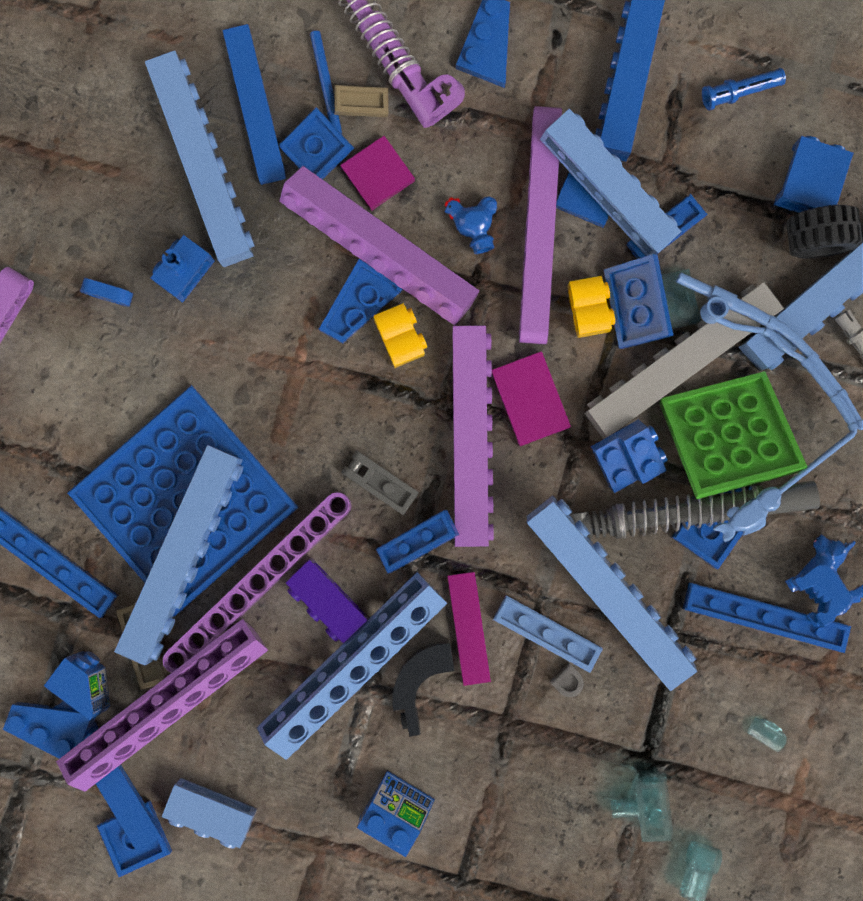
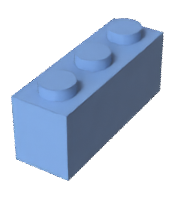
M180 778L172 789L162 817L168 819V823L175 827L185 826L193 829L194 833L200 837L218 839L220 844L227 848H241L257 808Z

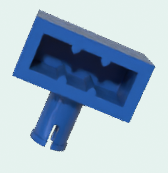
M184 235L180 240H175L170 248L165 251L168 256L162 255V261L155 265L152 271L153 275L151 276L155 283L182 303L215 262L209 253Z

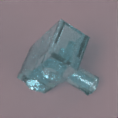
M666 775L638 777L635 782L636 800H611L613 818L638 817L642 842L671 841L673 826Z

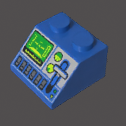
M81 651L64 658L44 685V687L88 720L95 718L110 707L105 666L99 663V657L92 652Z
M387 770L361 814L357 828L406 857L422 830L435 798Z

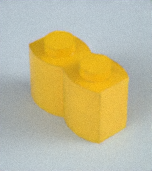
M602 276L569 281L567 287L577 338L610 332L612 325L615 324V315L613 309H609L606 299L610 298L608 282L603 283Z
M403 303L373 316L394 368L425 355L423 349L427 348V344L422 333L417 334L413 324L417 323L411 308L406 309Z

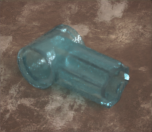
M693 840L690 842L686 853L687 868L679 891L682 897L689 901H705L712 876L717 874L721 866V849Z

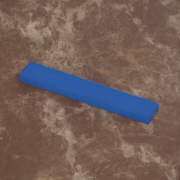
M248 24L222 30L259 182L263 185L287 179L250 27Z
M0 507V544L95 616L102 618L119 595Z
M693 583L688 584L682 608L687 611L845 653L851 626L837 622H831L825 627H814L807 614Z
M64 701L54 707L56 709H74ZM95 721L89 736L99 729ZM121 764L96 783L137 853L164 835Z

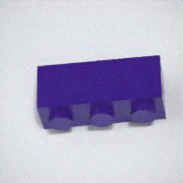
M310 559L286 582L290 587L287 589L288 593L297 602L302 600L308 606L306 609L307 613L316 622L321 620L328 627L325 631L335 642L340 640L344 643L369 618L314 559Z

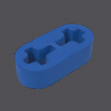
M87 278L83 279L80 288L81 293L126 307H130L134 295L127 290Z

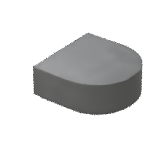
M570 663L549 681L565 697L577 696L584 686L582 676Z

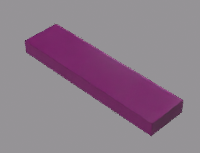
M475 572L448 575L463 685L491 682Z

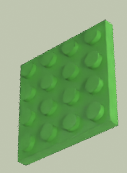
M765 371L660 399V407L696 499L799 473L807 468V464Z

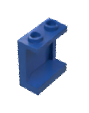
M801 136L793 144L792 151H794L783 188L776 195L774 205L798 213L812 208L837 205L853 152L845 150L840 145L822 143L813 136Z

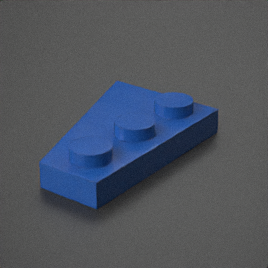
M482 0L456 63L457 70L505 88L509 1Z
M359 259L321 324L319 331L343 344L404 289L398 287L390 279Z
M17 702L12 704L3 730L60 759L88 738L95 718L88 720L78 711H75V709L49 708L46 705Z

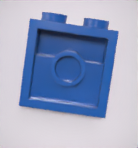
M639 419L591 446L605 479L614 493L637 480L644 484L666 471L663 463L668 460L660 447L657 448L654 443L658 440L655 430L652 426L643 424Z

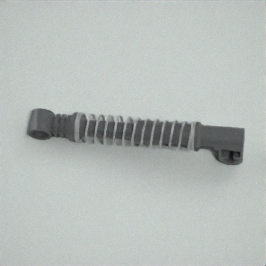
M815 481L796 482L781 494L779 508L768 512L767 516L818 509L820 498ZM784 484L779 485V486H775V487H777V488L779 489V488L782 487ZM751 485L749 490H745V487H742V491L739 492L731 490V493H720L696 499V497L690 498L689 494H687L685 503H680L679 497L676 496V504L669 505L668 498L665 497V506H658L657 499H654V507L647 508L646 501L644 500L643 509H636L635 502H632V510L626 511L623 503H619V505H612L609 509H606V513H603V510H599V514H596V511H592V515H589V512L569 515L575 522L580 520L590 532L588 535L590 540L593 539V535L599 538V535L602 534L604 538L607 533H609L610 537L614 536L616 539L626 538L628 531L631 537H634L638 528L641 534L645 536L647 527H650L653 534L657 533L658 526H661L662 530L667 533L669 524H672L676 532L679 530L680 523H683L684 528L687 530L693 525L699 529L702 524L711 527L715 522L718 524L720 522L724 523L726 520L729 522L730 518L726 512L730 508H740L749 500L756 498L766 488L760 485Z

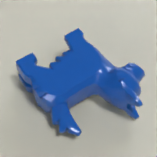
M819 535L813 542V547L817 553L816 556L795 577L785 581L791 592L805 590V593L809 594L810 599L814 598V603H819L816 613L811 612L807 614L814 627L827 626L835 620L836 616L846 613L853 603H859L861 598H863V585L849 591L837 573V568L844 562L848 552L855 545V541L843 544L839 540H829L825 536Z

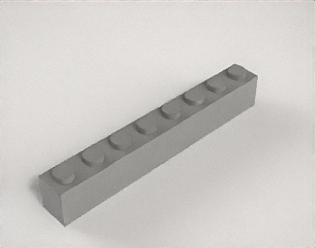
M762 283L757 288L752 284L739 293L742 297L741 300L769 315L774 316L784 309L765 283ZM729 310L727 315L723 317L737 324L761 326L760 323L732 310ZM702 320L696 325L699 329L692 335L687 331L674 341L677 344L676 347L670 351L665 347L653 356L655 362L648 367L643 363L631 372L633 378L627 383L622 379L609 388L612 394L605 399L600 395L587 404L590 410L584 414L600 436L605 439L751 332L733 330L719 323L709 324Z

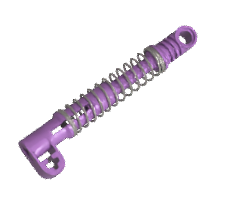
M339 0V6H346L344 13L347 15L352 14L350 23L358 22L355 30L362 32L361 39L368 41L366 47L373 49V57L379 58L378 66H384L383 73L390 75L389 83L395 89H399L424 128L434 125L461 104L465 96V90L463 85L454 77L441 75L430 84L426 83L421 75L419 63L415 60L414 56L409 55V48L404 46L402 38H398V31L392 29V22L387 20L385 12H381L382 7L376 3V0H374V3H368V0H347L345 4H341L342 0ZM375 5L379 7V11H373ZM351 6L353 11L347 13V9ZM356 15L358 20L352 21V18ZM450 86V89H449V90H450L451 94H450L449 96H447V90H446V89ZM437 92L441 94L440 97L444 102L442 105L434 95Z

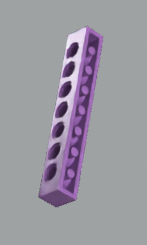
M243 619L57 760L56 762L67 785L87 791L267 652L268 649L257 632Z

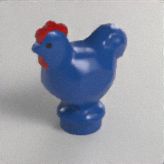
M488 196L484 197L477 206L464 208L460 204L459 198H449L445 202L446 209L444 212L449 214L450 219L454 220L457 231L461 235L473 239L469 245L473 249V253L481 254L494 248V238L491 235H487V232L492 224V215L497 211L496 200Z

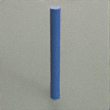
M312 31L310 37L328 119L343 134L339 115H334V92L320 31Z

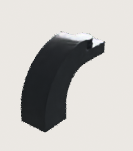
M449 640L432 643L417 650L407 659L398 673L393 690V711L405 709V712L400 713L402 728L403 730L408 729L409 737L421 734L415 699L419 686L430 676L455 671Z

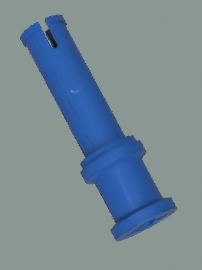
M778 68L736 82L728 79L723 84L714 87L710 85L704 86L702 88L703 104L707 110H713L715 106L720 104H733L739 97L782 86L786 82L785 72L782 68Z

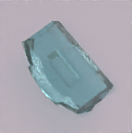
M755 718L747 731L748 734L776 752H779L787 742V737L782 732V729L766 719Z

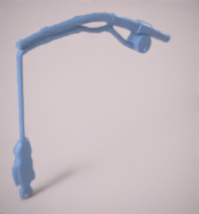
M681 272L677 277L676 283L707 296V300H709L700 310L701 318L706 323H719L733 330L760 333L770 337L778 348L797 359L829 396L831 402L835 404L850 431L779 489L777 487L766 488L756 498L749 500L740 508H730L726 512L730 518L729 522L720 523L713 528L715 531L722 532L723 540L727 542L734 537L736 531H743L742 535L745 536L763 528L766 525L768 512L779 508L781 494L854 438L857 434V429L863 430V420L846 390L837 382L821 361L819 355L789 326L779 321L777 317L769 315L757 307L738 299L736 294L716 285L712 287ZM729 310H732L760 323L765 328L737 324L723 317L727 315ZM772 330L779 332L792 342L804 356L791 350Z

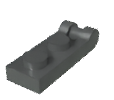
M356 450L352 455L354 459L348 467L345 466L341 473L404 515L419 492ZM362 465L369 468L364 477L357 474Z

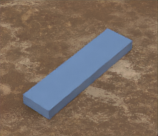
M505 595L493 617V620L589 673L592 671L603 650L602 647Z

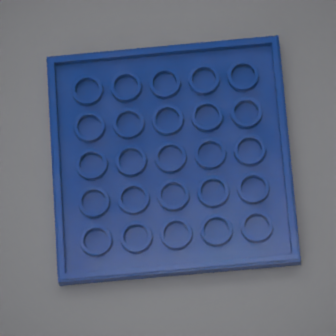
M192 385L68 492L69 496L145 583L207 445L243 460L241 466H243L242 474L237 482L233 481L229 490L232 492L230 501L226 507L222 506L218 514L221 517L220 523L215 532H210L207 542H209L208 550L203 558L199 557L195 567L198 568L196 577L191 584L187 583L183 592L187 594L186 599L180 609L176 608L173 616L180 613L299 508Z

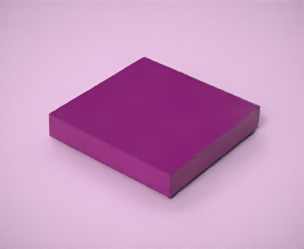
M382 136L340 165L371 211L415 182L414 176L385 136Z

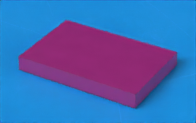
M542 351L492 370L494 382L519 447L571 428Z

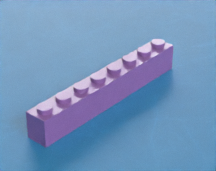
M304 166L284 183L280 197L282 204L349 250L353 255L373 267L377 272L390 279L398 287L404 289L421 303L428 306L443 319L455 326L473 304L479 293L478 289Z
M453 326L454 525L459 533L455 537V547L489 546V540L494 539L493 524H488V513H493V496L488 497V486H493V469H488V458L493 457L492 442H487V431H492V415H487V404H492V388L487 387V377L492 375L491 360H486V350H491V333H486V326Z

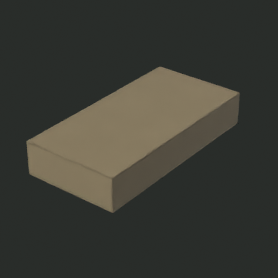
M335 85L334 115L388 117V88Z

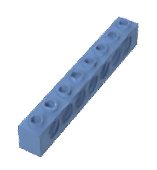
M417 572L257 727L264 745L287 760L384 664L398 653L421 628L438 614L447 602Z

